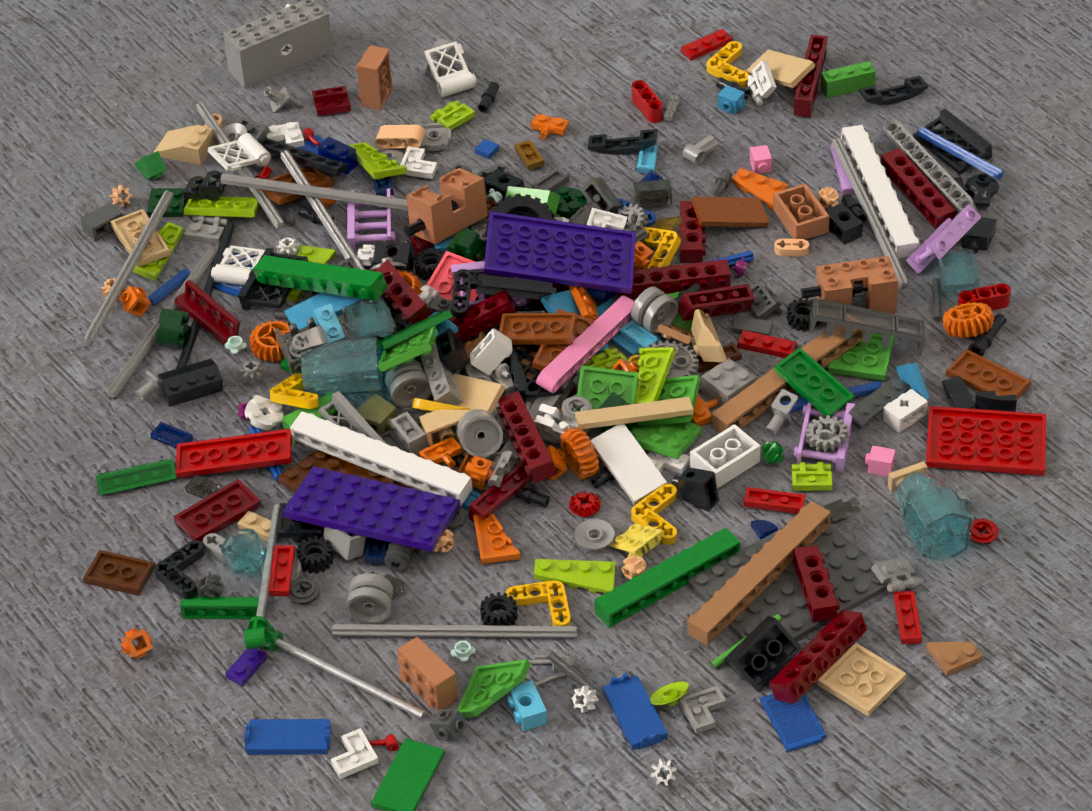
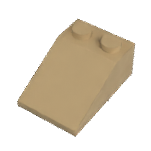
M194 125L168 131L154 152L158 151L163 158L201 166L209 154L208 147L215 145L213 128Z
M435 410L420 416V423L423 432L426 434L428 446L430 447L452 436L458 442L457 424L460 418L471 410Z

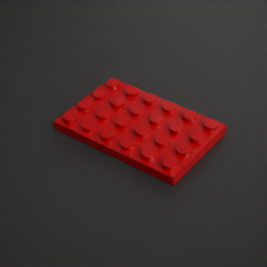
M929 406L926 449L927 467L1045 475L1046 414Z

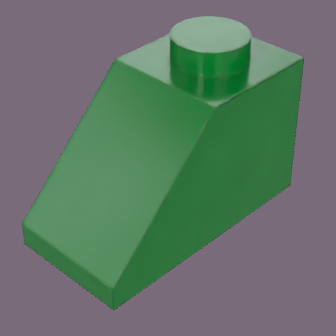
M158 151L134 163L135 167L147 180L152 177L156 180L162 177V173L167 170Z

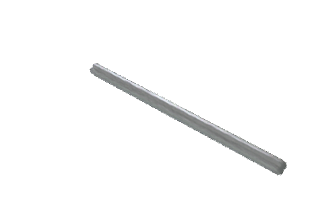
M197 103V111L207 126L213 128L214 136L219 144L230 142L205 103ZM247 166L237 170L241 176L254 177ZM249 188L275 228H283L285 226L284 220L262 190Z
M834 138L832 145L884 255L890 257L898 278V285L901 289L907 288L909 280L841 138Z
M287 150L281 152V159L297 184L310 185L290 152ZM305 196L345 259L351 257L358 269L365 270L318 197Z
M226 173L221 175V183L227 185L408 210L407 199Z
M164 191L84 338L85 343L89 345L94 343L173 197L172 192Z
M208 249L165 309H179L174 303L175 298L185 292L186 281L191 280L194 284H197L215 258L216 251L214 249ZM158 320L106 391L109 398H116L155 343L157 329L160 326Z
M334 624L332 634L333 636L577 638L578 629L576 626Z

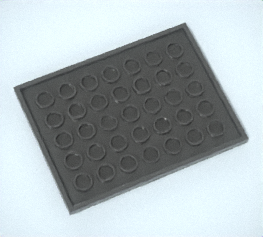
M831 523L810 545H818L820 553L823 552L824 566L825 568L828 567L830 573L829 582H833L835 588L834 597L838 598L840 603V610H837V614L842 609L851 611L887 590L888 583L881 584L871 568L874 564ZM777 531L688 579V586L704 602H708L714 593L726 584L729 578L734 577L738 573L741 566H745L751 557L763 548L766 542L771 541L775 537ZM792 562L728 627L742 640L767 616L773 617L779 614L782 618L781 625L798 641L828 624L831 620L812 623Z

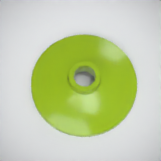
M680 681L665 685L650 696V702L653 705L667 704L668 706H674L689 691V684Z

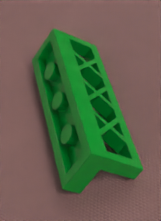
M172 458L95 474L100 495L177 479Z
M193 597L191 599H184L180 602L182 619L250 620L257 614L259 597H214V599L210 597Z

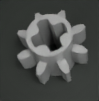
M248 361L243 364L240 375L244 378V382L256 384L261 381L264 369L260 367V363Z

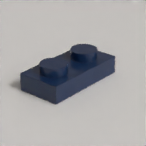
M391 176L380 180L373 179L376 195L387 197V189H390L391 195H394Z
M367 537L365 564H385L384 558L388 542Z

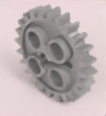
M659 340L658 345L652 342L651 347L645 346V348L674 347L676 354L667 378L692 376L698 372V356L695 354L694 349L690 350L689 345L683 347V342L676 344V340L672 343L666 340L665 343H662Z

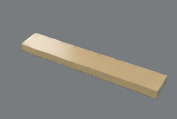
M689 397L578 411L575 412V419L578 428L589 429L693 415V407Z

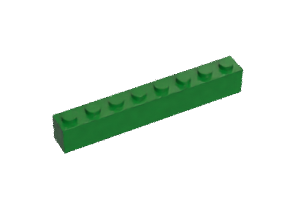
M264 255L253 268L256 279L261 284L376 301L387 288L382 272L267 255Z
M727 528L715 532L708 538L697 542L688 549L682 550L679 554L666 559L659 565L649 568L646 572L633 577L628 582L615 587L608 593L600 595L594 600L595 614L608 628L618 624L688 585V579L739 552L740 541Z

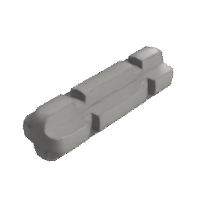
M678 95L670 96V101L663 115L664 121L671 122L673 120L677 105L679 104Z

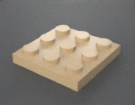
M855 643L818 679V686L868 717L906 679V673L858 643Z

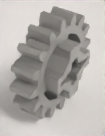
M631 203L629 207L624 205L623 210L618 209L619 215L627 217L625 228L633 232L645 229L643 225L648 224L646 221L648 216L638 204L634 206Z
M829 415L825 419L819 416L818 421L813 419V424H807L808 429H805L806 441L810 443L811 448L816 446L817 451L821 448L824 449V452L828 448L834 451V447L841 448V443H846V438H848L847 424H844L842 419L837 421L836 416L833 419H830Z

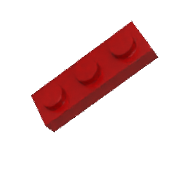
M721 29L682 46L681 53L692 61L724 47L729 42H732V37L724 29Z
M743 330L738 340L737 348L786 358L796 351L797 342Z
M747 487L744 507L798 514L805 505L806 495Z
M295 545L274 546L268 590L269 596H290Z
M914 591L894 592L893 599L901 644L922 643Z

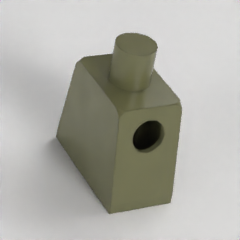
M374 393L357 410L378 435L387 432L389 429L393 430L390 420L397 417V409L378 394Z

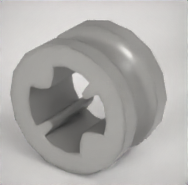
M961 491L954 495V507L956 509L965 511L971 508L972 496L970 493Z

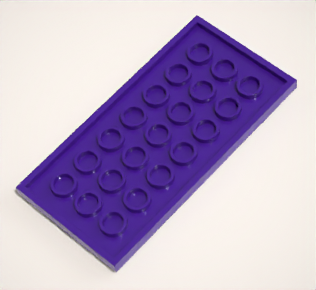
M490 211L483 273L631 294L636 232Z
M313 466L283 509L282 517L432 552L458 511L460 500Z

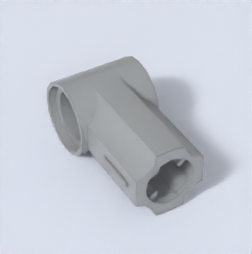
M710 135L695 145L689 143L683 150V157L695 165H700L705 160L706 155L718 148V142L715 137Z

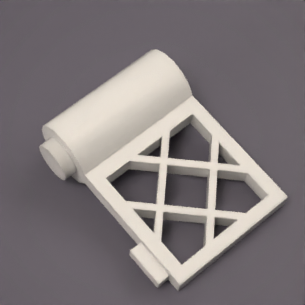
M455 41L424 51L436 80L438 92L442 98L475 87L477 80L475 75L471 74L462 56L464 51L461 44H457ZM454 47L455 56L452 57L445 54L446 50ZM436 53L441 55L439 62L432 60L430 54ZM443 57L452 60L450 67L441 64ZM453 63L460 64L463 70L456 71L452 69ZM438 67L447 70V74L439 77L437 73Z
M249 133L243 134L236 141L208 147V152L227 171L239 170L241 167L252 164L263 167L268 165L271 159V154Z
M230 246V248L225 249L222 262L212 268L211 277L214 278L215 282L244 286L265 250ZM243 258H246V259H247V260H244V261H241V262L238 261V260H241V259H243Z

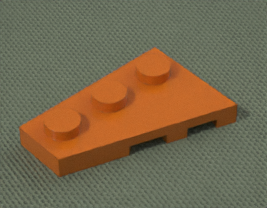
M742 168L732 178V184L745 193H751L756 198H760V201L766 203L767 207L773 210V193L788 189L787 183Z
M568 285L581 316L592 319L595 322L598 319L595 299L587 292L585 287Z
M493 513L485 520H482L477 515H473L481 564L521 559V553L513 546L510 537H507L502 525Z

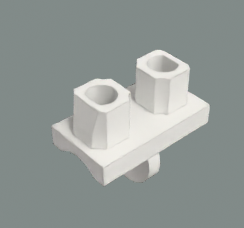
M501 363L496 371H493L489 376L492 382L506 387L503 393L508 395L515 392L509 372L510 366L506 363Z

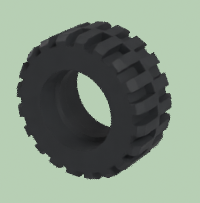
M515 194L514 197L506 196L504 202L499 200L496 203V207H493L491 210L492 212L556 221L553 211L548 210L549 206L545 202L542 204L540 202L541 199L537 197L535 199L531 198L529 194H525V196ZM487 221L486 231H485V236H486V237H487V231H488V221Z

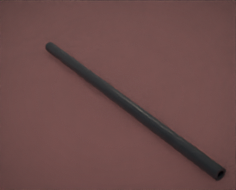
M233 223L226 224L203 290L210 297L216 283L214 278L211 277V271L224 258L223 253L228 248L235 229ZM194 319L176 369L188 364L201 326Z

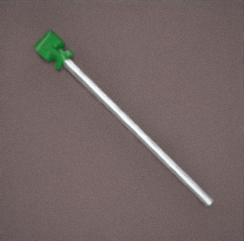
M275 504L273 507L257 614L249 620V629L244 630V642L248 650L269 647L270 645L269 621L264 616L274 546L277 539L279 504Z
M269 623L270 645L267 647L269 650L276 651L278 648H281L420 719L424 718L425 711L283 641V633L275 631L274 627Z

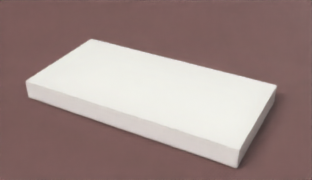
M625 424L616 425L590 440L598 456L633 504L647 497L660 486L667 484V481Z

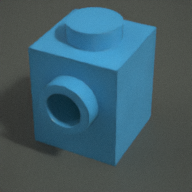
M726 85L718 94V108L736 115L745 106L744 91Z

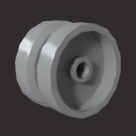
M650 287L644 290L636 299L631 312L632 320L653 335H660L662 333L657 331L660 324H672L675 321L679 309L678 302L657 287Z
M413 360L407 364L401 363L394 370L386 372L385 384L396 406L411 408L414 398L427 400L430 397L432 391L424 367L420 362Z
M471 410L465 413L457 424L458 439L470 455L478 457L490 456L499 449L503 441V431L500 424L486 410Z
M365 573L357 575L349 584L346 612L352 619L360 623H382L388 619L391 613L393 585L389 580L377 574Z

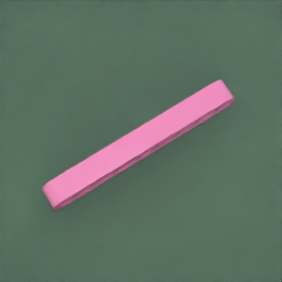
M625 295L621 296L577 337L573 344H570L541 371L536 384L551 393H555L575 374L581 365H584L632 319L631 312L635 301Z

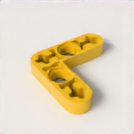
M732 41L725 45L707 61V72L718 78L722 77L731 82L735 81L742 87L748 86L747 77L749 74L730 65L742 54V44Z
M644 227L648 237L641 242L646 246L657 248L647 269L669 266L680 246L681 238L675 231ZM661 235L659 240L654 241L656 237ZM668 252L664 258H661L662 254Z
M303 373L290 376L269 391L271 402L305 409H313L319 406L317 394L301 391L308 386V375Z
M418 398L413 399L411 407L412 409L432 412L435 410H470L465 407Z
M664 484L631 509V519L635 524L651 527L649 524L652 522L659 524L657 527L652 528L662 530V533L659 534L661 536L660 542L665 545H672L677 541V529L660 517L658 513L676 500V487L672 484ZM658 502L659 505L651 506L649 505V503Z
M553 580L517 585L507 589V597L511 595L513 600H516L517 606L548 602L552 625L571 626L568 602L562 582ZM554 589H557L558 596H554ZM532 591L540 592L537 596H532L530 593ZM556 603L564 605L562 608L553 607ZM561 615L563 618V622H560L559 616Z

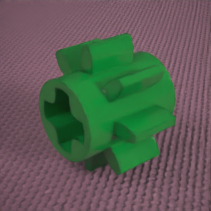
M767 441L761 447L763 451L761 457L770 465L774 461L779 464L784 459L782 453L785 450L778 442L773 441L770 444Z

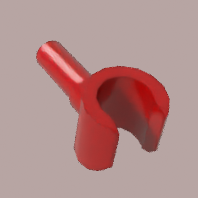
M311 128L303 130L305 134L303 135L304 141L309 140L316 146L320 145L313 138L314 132Z
M392 734L382 740L368 741L371 746L386 745L389 751H396L399 748L396 737Z

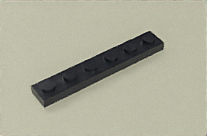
M269 138L259 142L271 155L281 159L280 153L287 150L295 162L302 164L304 167H311L319 172L330 173L332 176H340L348 171L347 163Z

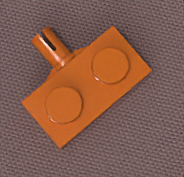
M536 114L531 122V129L541 131L539 137L543 140L547 138L548 134L564 135L569 127V120L550 117L544 114Z
M698 394L692 423L702 426L711 422L712 415L709 409L718 406V400L714 398L705 402Z
M452 436L419 451V457L431 460L436 464L445 462L449 468H452L456 464L452 457L463 452L460 444Z

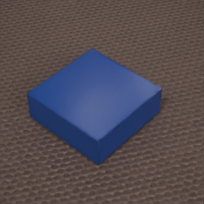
M484 139L475 148V153L490 159L499 150V145Z

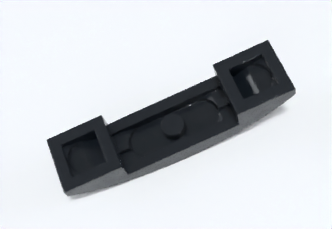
M921 76L906 78L903 85L877 90L875 86L859 89V93L868 103L888 105L908 100L928 88V84Z
M658 129L641 130L640 136L608 139L607 134L591 135L589 137L588 150L611 155L639 152L657 143Z

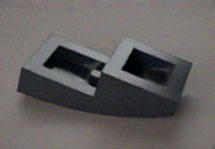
M960 376L942 381L947 399L951 400L953 408L974 409L975 405Z
M995 391L976 392L975 394L976 409L1016 412V395L996 396Z

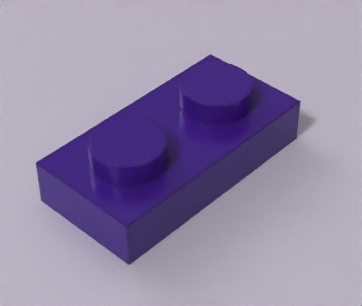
M246 649L226 671V678L244 686L267 660V654L258 649Z

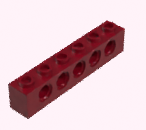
M810 36L805 59L813 61L815 67L798 83L794 98V115L811 117L821 72L823 71L827 55L828 36Z
M900 148L881 155V165L885 167L886 175L935 230L946 219L950 218L953 220L956 217L955 207L946 200V197L937 190L936 186L927 179L926 175L918 169L916 164H913L907 154H904Z
M725 259L633 270L631 294L620 292V296L625 295L630 299H637L644 290L650 287H657L665 294H670L683 290L686 291L694 283L698 284L702 290L731 286V273L728 261Z
M519 391L501 397L498 401L499 407L496 410L499 417L503 418L502 423L505 430L509 429L507 433L511 442L515 441L513 446L516 453L520 452L518 456L522 465L526 464L524 469L527 476H532L534 482L537 483L557 475L552 458Z
M842 609L769 682L775 700L795 704L867 631L862 613Z

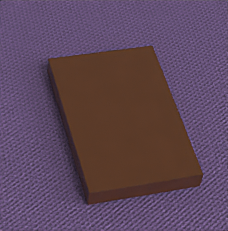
M99 550L83 577V582L139 596L153 572L155 564L151 561Z

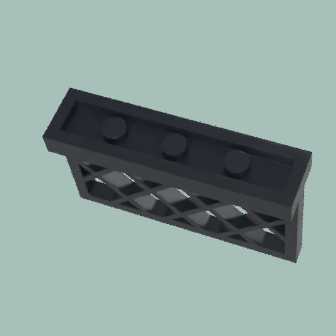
M946 109L940 111V117L925 126V128L936 134H943V138L956 145L958 143H966L967 147L961 148L969 152L979 153L977 156L981 159L985 158L988 160L992 157V145ZM941 124L944 126V129H934V127ZM918 132L913 134V137L958 174L972 167L967 162L959 167L956 165V161L963 160L956 156H945L944 152L947 151L932 146V143L919 137ZM946 134H954L956 138H946Z
M266 248L260 258L261 260L264 255L309 261L306 256L277 254L273 248ZM252 271L238 297L242 309L249 310L251 306L281 309L292 288L286 287L278 291L277 288L281 286L270 285L262 289L263 285L266 284L258 283L255 273ZM272 290H275V292L270 295L265 294ZM263 295V298L256 300V297ZM279 297L278 302L270 301Z
M478 274L476 293L495 295L506 289L511 297L541 300L543 296L556 294L557 288H552L553 283Z
M512 345V353L506 358V361L510 366L509 372L515 392L519 391L525 404L528 398L564 394L563 385L555 393H551L536 384V380L542 370L538 371L532 368V362L535 357L529 355L531 351L537 353L539 350L536 347L537 345ZM523 346L528 348L525 352L517 349V347ZM525 358L531 361V363L526 365L521 361ZM527 372H530L535 376L531 379L525 375ZM532 385L539 388L537 391L529 392V388Z

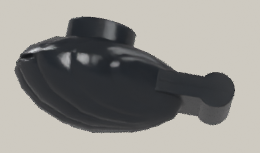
M986 173L974 175L965 184V187L970 192L969 194L974 197L975 206L990 207V198L999 190L997 180Z

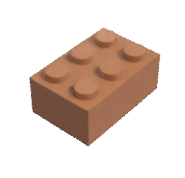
M370 45L356 66V72H358L357 84L360 87L359 99H361L362 107L381 110L393 90L390 53L387 48Z
M806 183L773 193V210L793 239L806 240L829 233V215Z
M415 637L397 649V662L399 664L401 680L404 683L407 682L415 694L423 697L429 707H433L438 712L439 709H445L458 700L456 673L424 642Z

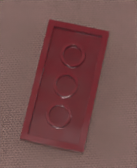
M237 479L173 517L174 522L193 541H202L207 534L220 531L242 518L248 511L252 512L262 505L261 500Z

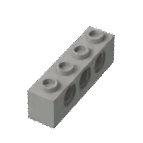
M435 342L431 353L426 356L420 355L435 402L458 406L463 403L455 376L440 361Z

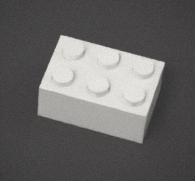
M735 424L690 451V468L713 471L715 473L717 489L760 462V445Z

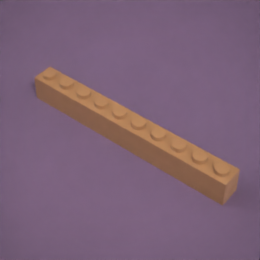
M846 315V320L859 322L850 315ZM835 324L832 335L829 336L824 331L801 349L825 368L831 361L838 359L850 348H853L862 341L864 330L854 328L852 337L845 339L844 332L846 326ZM771 369L764 376L757 379L749 387L743 389L742 392L711 413L713 428L723 432L735 424L742 429L771 408L772 403L782 389L790 393L795 389Z
M813 501L803 506L794 518H791L782 530L777 531L771 541L766 542L763 548L757 554L755 553L745 566L740 567L734 577L729 578L726 584L720 590H717L708 602L702 604L696 614H692L687 621L688 635L708 646L793 562L794 548L810 546L830 526L831 512Z

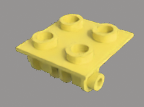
M634 524L622 535L617 536L609 547L627 551L629 553L628 557L633 555L642 557L647 554V551H651L660 544L661 536L659 534L662 533V530Z

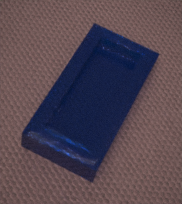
M160 422L150 433L151 439L177 449V444L188 443L193 440V434Z

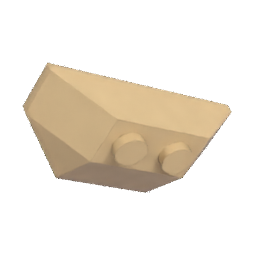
M700 309L695 310L691 327L693 334L691 342L696 355H701L703 362L728 361L709 314H704V311Z

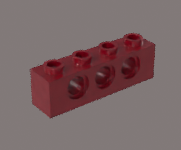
M680 201V263L702 262V256H706V245H702V243H706V232H702L705 231V226H700L691 201Z
M386 260L374 270L382 272L387 284V288L382 294L388 301L391 299L394 301L391 305L398 313L400 311L403 312L401 317L407 324L411 322L414 325L432 314L431 310L389 260Z
M749 284L689 292L682 295L678 302V311L683 321L693 320L694 312L697 309L704 311V314H709L710 317L748 312L755 297Z
M505 289L468 308V313L465 317L457 318L453 316L448 320L458 327L459 331L455 334L465 342L477 336L479 332H485L500 324L502 314L517 313L514 300Z
M818 545L794 548L793 564L812 623L832 620L837 615V610H840L839 599L834 597L835 588L833 582H829L830 573L828 567L825 568L824 566L825 558L823 552L820 553Z

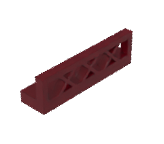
M191 280L186 281L185 292L177 296L174 303L183 311L190 312V317L223 345H225L230 337L238 336L240 321Z
M520 463L503 477L500 488L492 486L474 500L469 506L468 519L474 522L473 515H477L482 520H485L529 484L533 478L532 476H527L524 469L526 464L522 465Z

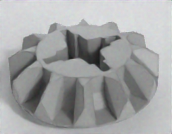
M579 396L567 398L561 407L564 417H568L570 421L576 420L575 412H578L577 410L579 409L580 411L593 410L592 404L587 399Z

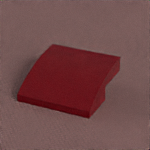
M346 86L312 91L317 116L351 111Z

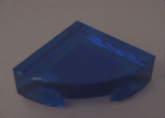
M650 170L639 183L643 187L650 188L659 185L664 179L661 175Z
M751 521V527L760 539L778 531V527L769 521Z

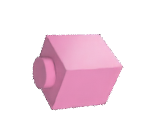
M767 145L750 147V164L754 173L772 172V157Z
M872 446L871 452L867 453L865 458V464L868 465V473L888 476V473L893 471L895 464V449Z

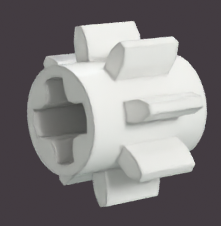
M283 238L279 241V246H276L277 254L297 256L299 244H296L295 239Z
M363 245V248L358 250V259L362 262L363 266L373 267L374 245Z
M582 686V688L574 690L575 694L571 697L574 708H581L582 713L588 712V709H595L594 704L596 701H599L595 694L596 690H589V686Z
M659 758L658 765H651L655 772H652L650 776H656L657 785L662 781L668 786L669 779H676L672 772L676 771L677 768L670 766V759L666 763L662 762V759ZM664 767L665 770H669L667 776L663 777L662 773L658 774L660 768Z

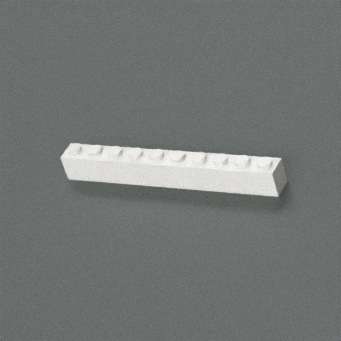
M863 125L842 128L841 139L898 259L909 257L920 246L919 239L915 237L913 226L909 224L908 216L902 210V203L897 199L896 191L891 186L890 178L886 176L885 167L881 165L879 155L875 153L874 144L870 142L868 132H865Z
M302 411L290 427L292 440L418 490L460 500V506H462L472 491L471 477L465 473L453 471L447 466L438 465L428 459L425 460L414 453H407L396 446H390L380 440L369 438L362 433H356L347 427H341L329 420L318 418L314 414Z

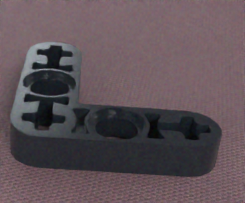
M458 270L454 276L451 304L452 315L457 318H463L467 315L470 289H476L478 274L500 275L485 274L483 271ZM461 277H465L464 284H461ZM458 291H464L466 295L458 296L456 293ZM458 303H462L461 310H458Z
M199 540L191 541L157 563L154 567L156 578L184 599H191L198 593L196 582L184 574L182 570L204 556L203 543ZM178 559H184L181 562H175ZM180 578L177 582H171L173 579Z

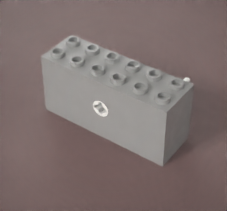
M303 0L293 5L286 4V7L223 33L228 71L244 88L333 51L329 14L316 0Z

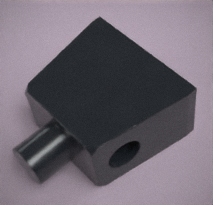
M981 217L961 238V247L967 248L971 254L978 253V250H988L995 235L997 219Z
M687 468L681 476L675 475L673 477L672 485L680 488L683 501L707 512L719 501L715 473L713 471Z

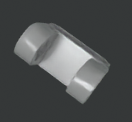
M316 326L293 337L289 347L292 359L328 347L329 343L322 326Z

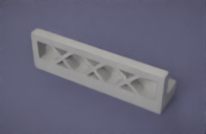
M339 390L332 394L331 402L319 409V413L325 420H329L336 425H339V422L348 423L351 431L354 430L356 433H362L369 438L385 443ZM333 407L338 412V416H331L326 411Z

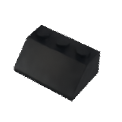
M211 358L157 374L169 407L223 391V379L217 364Z
M767 616L724 659L741 678L758 692L803 648L776 618Z

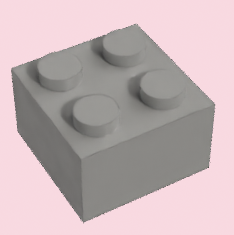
M730 358L701 376V393L711 400L716 398L720 407L756 380L755 376Z

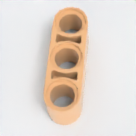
M384 125L380 127L375 144L382 149L408 148V146L419 148L426 130L420 125Z

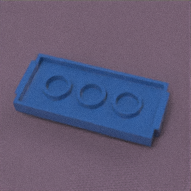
M625 673L620 678L612 677L608 685L602 686L603 693L632 750L637 748L643 749L668 739V733L653 704H651L650 698L638 675L629 678L628 674Z
M250 719L249 724H246L245 734L247 755L328 754L332 734L330 719Z

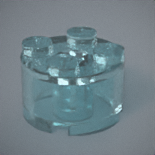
M242 529L238 531L239 535L234 537L232 534L223 542L221 551L235 574L247 572L254 574L264 562L267 549L255 530Z

